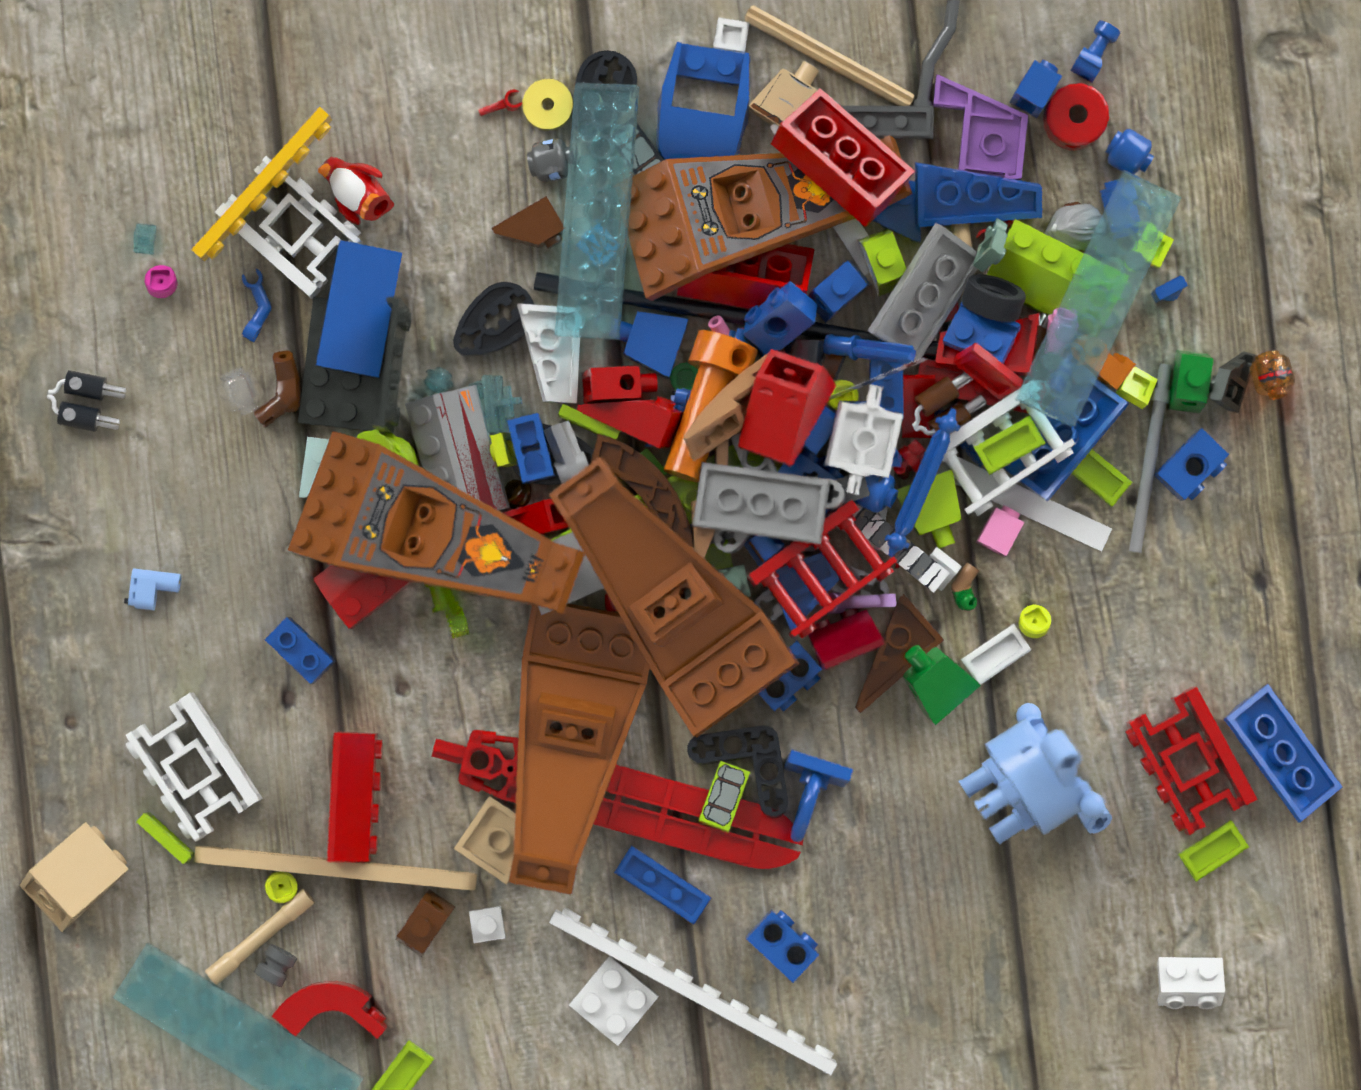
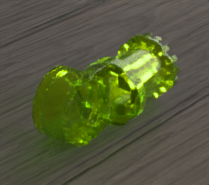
M424 584L425 588H429L434 606L431 609L432 613L446 610L445 615L448 618L447 623L450 624L448 627H451L450 633L452 632V638L455 639L469 635L470 632L464 610L460 607L459 601L455 600L452 589Z

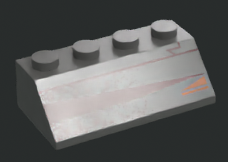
M473 385L405 403L422 468L498 511L510 508L500 469L490 454V444H492L477 386Z

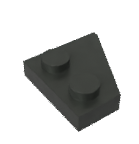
M1243 351L1219 367L1217 376L1214 375L1210 381V399L1228 411L1239 413L1256 355Z

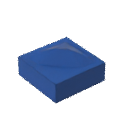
M1180 275L1155 288L1151 295L1155 303L1174 301L1188 284L1184 277Z

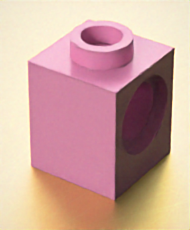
M1004 505L1001 510L997 507L994 508L976 542L1003 557L1007 556L1024 524L1023 521L1018 519L1020 513Z

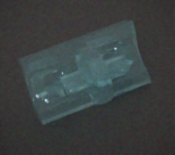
M502 375L481 376L482 380L470 383L469 386L476 385L480 400H484V415L488 433L509 432L507 418L515 417L514 406L522 404V397H512L511 386L503 385Z

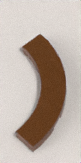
M598 434L591 463L599 457L604 458L615 476L633 488L642 498L648 509L693 548L689 520L676 491L668 479L653 463L630 446L613 438Z

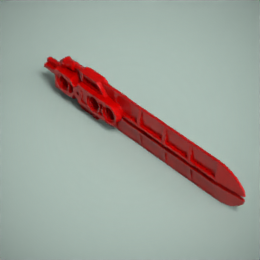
M473 730L467 746L436 738L431 757L460 764L461 769L458 781L461 785L479 793L482 790L499 799L516 803L518 737L496 735V732ZM495 741L513 743L514 758L506 760L499 748L481 743L495 744ZM483 751L488 755L489 764L486 768L476 769L473 767L471 756L474 752ZM620 765L615 766L606 792L616 794L615 799L611 800L603 797L593 825L756 869H771L784 866L798 859L801 853L800 851L760 841V834L803 846V840L798 843L792 841L791 830L793 822L784 814L778 818H770L761 811L760 804L740 799L731 826L754 832L752 838L731 832L727 833L709 825H702L667 815L668 809L700 817L709 790ZM508 766H513L514 770L509 771ZM503 774L508 779L506 785L500 791L484 785L485 781L475 776L492 780ZM624 796L662 808L659 813L622 803L621 798Z

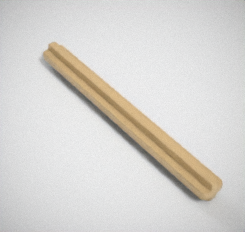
M751 6L748 9L744 20L752 26L897 106H910L914 100L913 93L756 6Z

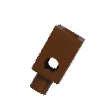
M429 889L395 940L422 957L455 909V906Z

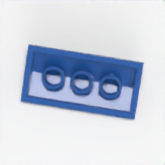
M1080 368L1079 372L1071 378L1064 395H1057L1043 412L1063 443L1070 439L1075 441L1076 444L1071 447L1074 453L1059 463L1054 458L1019 482L1048 502L1129 403ZM1041 432L1040 434L1046 444L1031 452L1037 461L1053 451ZM1019 458L1003 467V469L1014 477L1025 470L1026 467Z
M1269 684L1263 686L1237 705L1224 718V721L1298 823L1302 822L1342 788V785Z

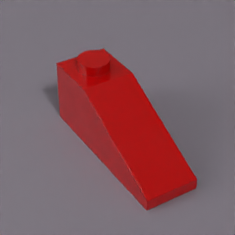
M657 397V400L580 404L576 409L591 418L657 448H669L684 413L674 408L675 403L663 397Z

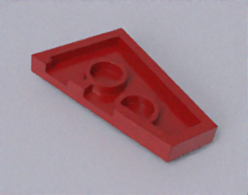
M1040 313L1028 315V318L1015 321L1020 323L1021 329L1015 337L1014 344L1004 365L1018 376L1031 377ZM947 331L940 332L935 361L936 366L960 369L953 363L956 354L960 351L943 345V338Z

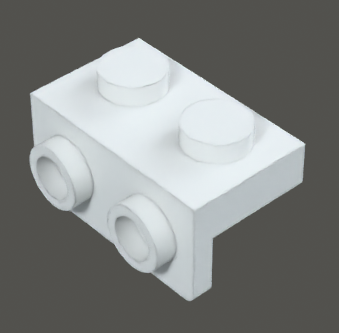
M1158 958L1159 995L1157 1000L1159 1006H1166L1170 1009H1180L1184 1006L1212 1009L1222 1005L1225 995L1222 958Z

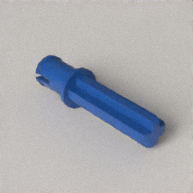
M829 334L825 337L823 344L825 354L849 356L851 360L864 358L909 364L914 362L916 350H914L912 345L861 339L859 335L843 337Z

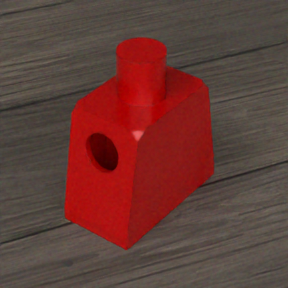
M639 366L589 368L582 373L584 404L636 401L641 398L642 393L657 392L656 373L640 374ZM620 379L626 381L627 389H623L620 386Z

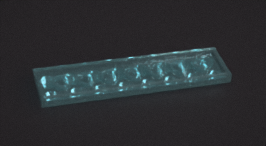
M575 83L555 336L620 340L640 90L638 85Z
M1123 170L1015 398L1016 401L1072 428L1075 426L1182 197Z
M149 942L145 945L113 996L118 1002L259 1090H357L364 1077L300 1037H295L286 1028Z

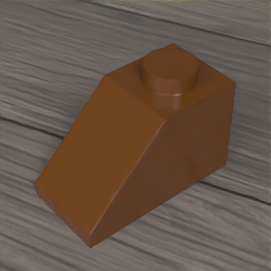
M547 196L492 227V231L497 238L536 248H541L545 245L547 249L564 240L562 235L567 233Z

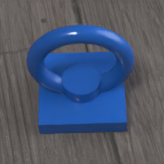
M791 750L783 769L801 774L799 782L805 785L791 830L792 841L798 843L803 840L819 791L827 790L829 783L844 788L850 782L853 769Z

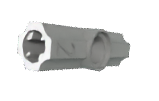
M569 420L543 430L556 461L554 462L561 483L564 484L589 465L584 451L581 452L578 440Z

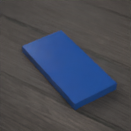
M339 240L315 366L379 378L392 311L386 300L387 296L394 297L402 258L401 252Z

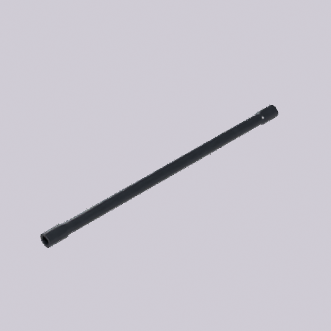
M542 272L536 273L534 283L535 291L558 295L567 294L704 319L721 316L727 323L744 326V318L749 311L665 295L651 301L645 298V294L642 291L573 280L564 276ZM815 322L800 334L819 339H825L829 334L843 337L859 335L861 339L881 341L865 330ZM937 341L931 342L922 358L936 360Z

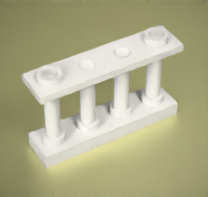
M1031 380L960 427L959 431H954L950 434V444L942 463L946 462L950 470L952 469L954 476L973 503L964 509L967 514L975 512L979 516L993 507L990 500L1054 458L1059 463L1074 453L1071 447L1076 444L1075 441L1070 439L1063 443L1037 404L1038 398L1036 394L1041 390L1034 380ZM1020 406L1022 410H1027L1053 451L1038 461L1031 452L1021 457L1020 459L1026 469L1011 479L1003 468L996 471L992 475L999 484V487L983 496L957 457L958 451L956 447L965 441L968 445L972 444L974 447L984 442L983 436L985 434L982 430L992 423L995 428L999 426L1001 431L1012 426L1013 424L1009 420L1011 418L1009 412Z

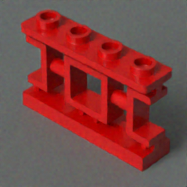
M1195 686L1171 698L1178 711L1175 715L1152 726L1146 714L1143 713L1135 719L1127 721L1126 724L1129 729L1125 731L1132 747L1138 746L1144 756L1140 759V762L1148 776L1154 774L1159 784L1155 789L1163 804L1169 802L1174 811V814L1170 815L1176 829L1178 832L1184 830L1189 836L1196 833L1195 831L1206 827L1199 812L1225 798L1231 811H1236L1240 807L1258 800L1201 693ZM1187 702L1207 741H1203L1199 732H1195L1184 739L1182 738L1175 723L1189 716L1184 703ZM1143 726L1148 736H1152L1164 729L1172 745L1157 753L1163 765L1160 766L1140 727ZM1195 742L1209 769L1182 782L1169 755ZM1215 759L1219 761L1237 795L1236 798H1234L1229 788H1225L1214 795L1209 788L1206 779L1220 772L1214 761ZM1172 782L1180 793L1193 786L1197 790L1202 801L1188 808L1193 821H1189L1170 784Z

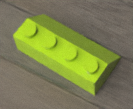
M1015 219L1007 232L1008 235L1004 245L1006 253L997 265L992 263L986 275L1002 278L1020 287L1026 295L1024 305L1040 313H1045L1046 316L1053 314L1054 309L1057 308L1075 313L1078 316L1077 323L1079 325L1076 331L1097 338L1129 276Z

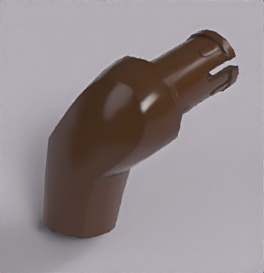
M289 350L279 351L273 355L276 375V396L253 412L264 428L268 427L286 412L295 413L300 407L301 388L299 373L293 353Z

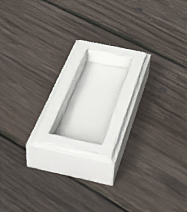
M1012 624L963 657L961 661L971 676L981 685L1030 652L1031 648L1016 626Z

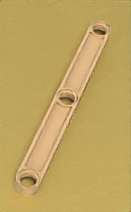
M195 846L194 862L232 867L461 890H476L477 883L476 873L372 862H327V858L212 846Z

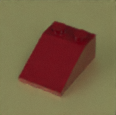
M858 608L844 611L840 613L842 620L830 624L829 619L816 623L817 629L807 635L823 670L885 645L867 609L859 611Z

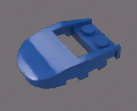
M682 42L676 43L656 111L658 112L656 144L658 153L663 160L733 156L739 154L742 145L741 141L745 128L748 126L750 114L749 53L682 44ZM676 77L739 86L734 116L672 106Z

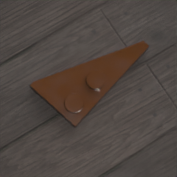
M904 594L899 597L883 637L885 645L879 647L855 705L859 713H862L912 667L905 659V654L910 648L919 645L927 654L932 648L937 647L944 641Z

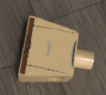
M806 61L802 62L795 75L785 69H781L750 103L749 111L770 125L776 124L780 126L788 116L817 91V89L811 86V83L819 73V70Z

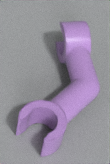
M828 593L834 599L841 595V593ZM896 594L850 596L828 613H842L845 609L893 607L896 606Z

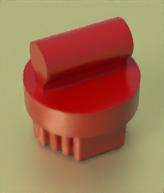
M917 439L908 446L904 445L898 450L904 461L900 467H893L901 480L907 479L911 470L915 474L917 473L926 449Z

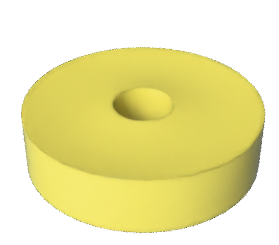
M538 80L530 85L524 94L522 103L524 115L528 122L537 129L543 131L559 129L569 121L572 115V95L568 88L557 80ZM545 100L553 101L554 106L551 110L542 108V103Z

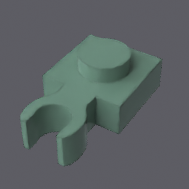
M996 218L993 227H987L985 240L978 246L973 266L982 272L992 263L997 265L1006 253L1004 245L1008 235L1005 233L1008 225L999 218Z

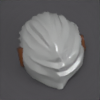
M1071 202L1064 204V207L1055 212L1044 234L1086 254L1088 251L1097 249L1101 238L1105 234L1107 225L1104 216L1092 204Z

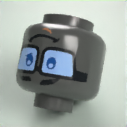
M561 138L537 142L532 146L531 152L527 153L530 173L533 177L537 176L541 182L567 178L570 175L571 166L576 165L573 147H567Z

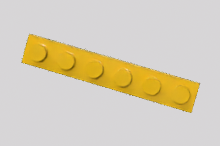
M321 107L314 112L191 249L203 261H206L209 257L214 259L223 250L225 245L222 242L230 233L234 236L243 228L246 223L244 218L251 210L256 212L267 200L265 194L272 186L278 188L288 177L289 174L286 171L294 162L296 164L301 163L309 154L308 146L315 139L320 141L331 129L329 123L332 121L330 115Z

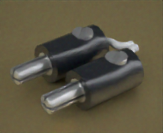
M68 370L65 379L60 380L53 390H48L47 399L52 401V409L58 414V425L93 432L97 431L98 426L116 430L119 428V425L100 422L99 420L120 424L119 419L101 416L99 408L62 401L58 409L56 398L53 396V394L59 391L61 385L64 384L65 394L100 401L103 400L104 395L125 398L126 394L106 390L126 393V388L108 385L106 377Z

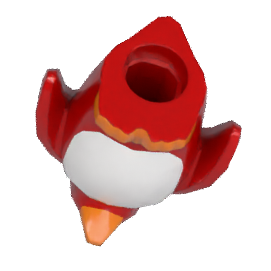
M330 157L319 167L318 173L329 182L339 211L350 222L360 225V217L368 221L377 220L394 207L390 196L375 178H382V172L374 166L363 163H349L337 157Z

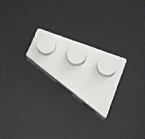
M517 304L543 402L576 404L582 308Z

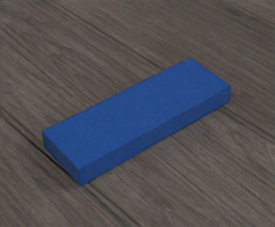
M632 845L614 872L692 924L696 923L711 899L710 896Z

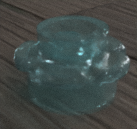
M436 367L435 370L428 369L426 371L428 375L424 380V384L432 391L439 394L447 392L448 389L454 387V383L451 381L452 375L447 370Z

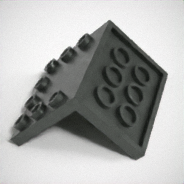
M387 296L386 303L392 311L379 378L315 366L328 298L313 297L298 423L362 431L377 429L381 433L392 432L394 434V426L399 425L400 407H398L397 401L406 331L410 332L412 313L409 312L408 307L401 298Z

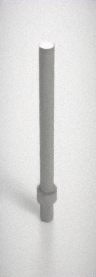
M1159 364L1156 388H1154L1150 401H1153L1129 546V551L1142 552L1165 406L1169 404L1171 391L1168 388L1172 365Z

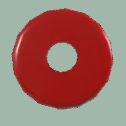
M1083 83L1068 84L1058 89L1048 101L1043 114L1044 129L1049 139L1058 147L1070 151L1083 150L1093 145L1105 132L1109 121V106L1104 96L1094 87ZM1075 105H1081L1087 111V118L1082 123H1075L1069 117V111Z

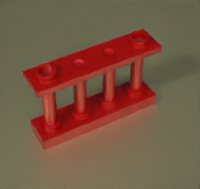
M852 499L824 519L821 545L794 541L747 576L753 587L759 583L763 587L767 586L797 626L788 633L791 638L797 635L801 639L805 638L817 629L814 622L874 578L881 582L894 572L891 566L897 562L896 558L893 556L884 563L855 524L856 518L853 514L859 508ZM837 526L841 531L845 530L874 570L860 581L856 579L828 541L831 538L827 533ZM811 545L815 550L818 548L848 588V590L832 600L803 560L805 556L802 552ZM785 564L789 568H794L822 607L821 610L808 619L777 579L779 575L776 571Z

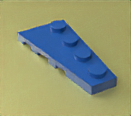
M915 162V220L918 227L934 226L935 223L953 225L992 222L996 218H999L1001 221L1042 218V186L1040 184Z

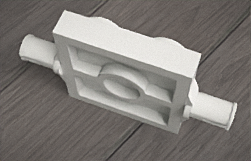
M870 385L866 403L851 404L839 401L825 464L843 468L850 473L846 489L848 493L859 494L863 476L878 475L889 478L903 415L886 411L879 406L883 389L880 386Z

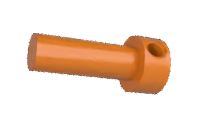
M707 330L698 331L688 363L699 370L664 467L665 472L687 481L699 482L702 462L706 463L710 451L694 461L690 457L683 436L698 415L718 393L745 369L754 364L758 350L753 346L725 334Z

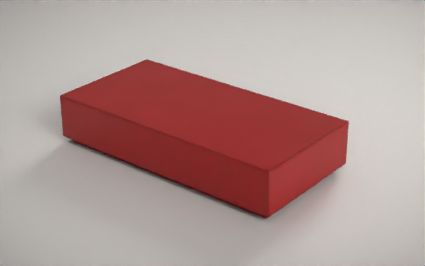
M977 343L956 354L953 361L956 366L999 400L1021 387L1023 379Z
M903 375L904 419L902 420V438H932L933 435H926L922 430L916 432L912 424L916 421L914 414L918 407L914 397L935 384V375ZM920 411V423L918 426L922 425L928 431H931L927 422L934 418V413L926 417Z

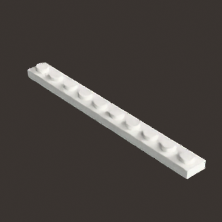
M564 908L562 912L557 909L549 922L554 926L832 1075L837 1062L832 1059L834 1053L818 1044L814 1049L804 1044L806 1038L789 1029L786 1034L775 1028L778 1023L763 1014L756 1018L747 1013L749 1007L735 999H732L731 1003L719 998L721 995L719 990L707 984H704L703 988L691 982L693 979L691 975L680 969H676L674 973L663 967L665 961L648 953L647 957L636 953L637 946L620 938L619 942L607 937L609 931L595 923L588 927L579 922L581 916L567 908Z

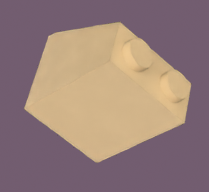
M86 822L30 869L19 885L61 932L78 919L129 870L123 855L115 849L112 851L104 842L105 837L101 831L95 826L90 827Z

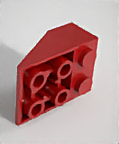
M771 349L755 377L738 447L792 467L837 386L823 366Z

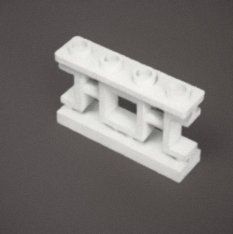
M267 156L254 169L258 175L271 161ZM288 176L284 182L302 197L299 202L288 193L277 205L265 194L267 200L262 205V208L269 215L259 227L268 236L263 239L247 223H245L238 234L313 300V297L321 291L320 288L329 281L317 269L338 247V242L341 240L335 236L325 247L313 236L323 226V223L314 215L317 212L323 215L349 239L348 242L362 244L363 242L358 238L361 232L348 220L342 224L334 217L338 211L326 200L323 199L320 203L311 196L314 190L301 178L295 182ZM233 194L225 204L222 203L215 211L219 217L237 199ZM290 205H293L312 222L310 227L292 247L270 228ZM304 246L317 256L306 268L315 276L314 280L310 281L280 253L285 249L290 255L295 257Z
M188 693L179 699L178 702L169 706L177 718L176 722L152 736L147 726L142 724L134 731L126 734L129 740L126 743V747L135 759L140 757L146 766L143 772L151 785L155 786L157 784L164 795L160 798L170 813L175 811L181 822L178 823V826L187 839L192 837L197 842L214 831L206 818L208 815L231 801L238 813H242L263 798L196 695ZM184 709L209 746L205 747L200 738H196L184 746L175 732L189 722L182 712ZM143 737L149 747L163 738L166 740L173 754L160 762L166 772L165 775L140 738ZM196 748L213 774L187 789L171 764ZM219 762L243 797V800L239 799L235 791L219 799L210 786V783L224 775L217 765ZM178 790L184 800L198 791L209 806L195 815V818L201 825L200 828H198L175 791Z

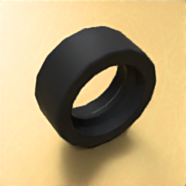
M975 274L968 277L962 295V304L971 312L984 318L1000 322H1014L1019 319L1026 295L1020 287L1012 282L991 275Z

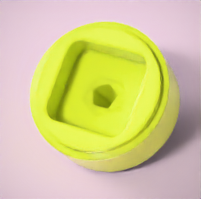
M836 380L834 382L837 386L832 395L855 385L850 381ZM858 389L829 400L827 404L837 411L839 401H858Z
M1027 606L1020 614L1018 621L1019 629L1027 637H1043L1049 631L1051 615L1042 606Z
M275 871L265 881L266 894L276 903L289 902L297 893L296 879L289 872Z

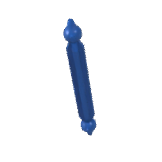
M951 409L947 415L941 418H936L935 422L938 423L939 430L930 440L895 521V533L885 536V541H887L889 546L888 556L893 557L898 551L904 548L908 549L909 547L905 536L913 530L950 444V433L960 429V426L957 425L955 409Z

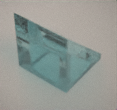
M137 223L133 235L134 253L154 254L157 225Z

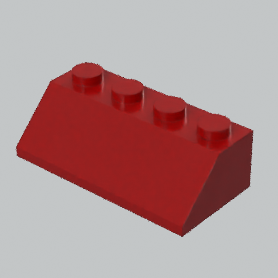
M821 88L780 124L771 142L773 147L865 227L889 205L915 173V170Z
M792 244L783 245L703 275L679 287L677 296L751 309L755 305L759 307L767 300L769 294L774 289H781L790 281L807 295L815 249Z
M330 565L313 579L348 629L356 627L413 583L343 569Z
M334 732L327 862H369L371 855H377L378 836H372L373 823L379 822L380 810L379 804H374L375 791H380L381 772H376V759H382L383 740H377L378 733Z

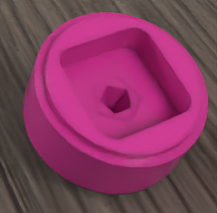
M154 266L148 270L144 278L148 293L155 298L169 297L177 289L178 283L175 272L168 266Z

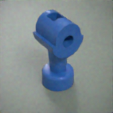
M1099 20L1094 28V33L1097 37L1088 49L1083 47L1070 70L1093 83L1102 67L1101 58L1107 44L1115 43L1121 34L1120 30L1115 26Z

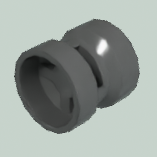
M269 944L265 951L266 962L259 963L254 973L267 982L282 987L286 980L284 972H287L289 968L294 966L297 958L288 951L274 944Z

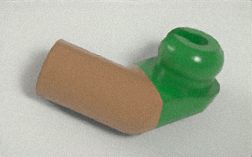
M967 562L953 581L951 590L958 608L971 611L977 605V598L974 597L970 584L979 570Z

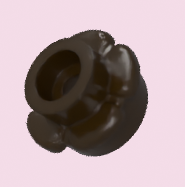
M513 479L506 484L504 488L511 509L520 508L529 503L532 495L530 484L524 485L522 480Z

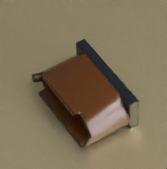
M826 354L822 366L831 378L836 381L846 356Z

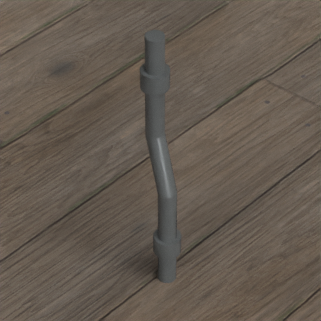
M947 0L944 26L922 62L917 99H914L913 106H932L933 102L930 101L934 67L956 31L960 0Z

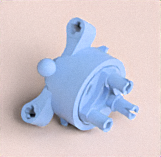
M1033 703L1021 705L1016 713L1018 723L985 744L990 758L981 763L982 767L958 781L969 798L992 782L997 784L998 788L974 802L978 810L989 805L988 808L981 811V815L985 820L1006 805L1010 804L1013 806L1012 814L989 827L999 845L1024 829L1026 831L1034 825L1045 835L1075 815L1086 830L1092 834L1104 830L1112 820V815L1105 807L1104 799L1092 791L1087 781L1083 782L1080 777H1076L1077 767L1081 761L1079 752L1063 731L1057 730L1048 734V729L1041 717V711Z

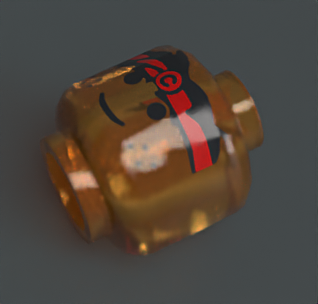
M1277 350L1257 355L1255 362L1250 366V373L1256 393L1268 396L1270 400L1287 396V390L1295 384V377L1289 357L1280 354Z

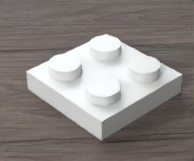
M609 955L571 1001L569 1006L618 1046L659 995Z

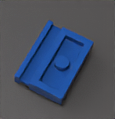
M961 301L960 308L943 338V345L961 352L977 343L1004 364L1014 344L1015 337L1021 329V325L1015 321L1000 322L984 318L968 310Z

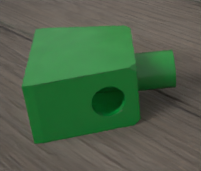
M1176 350L1170 389L1171 396L1168 404L1169 410L1200 414L1208 401L1213 357L1203 353Z
M915 645L905 654V659L912 667L904 673L903 678L924 715L935 725L981 686L968 672L937 647L932 648L926 654L919 645Z

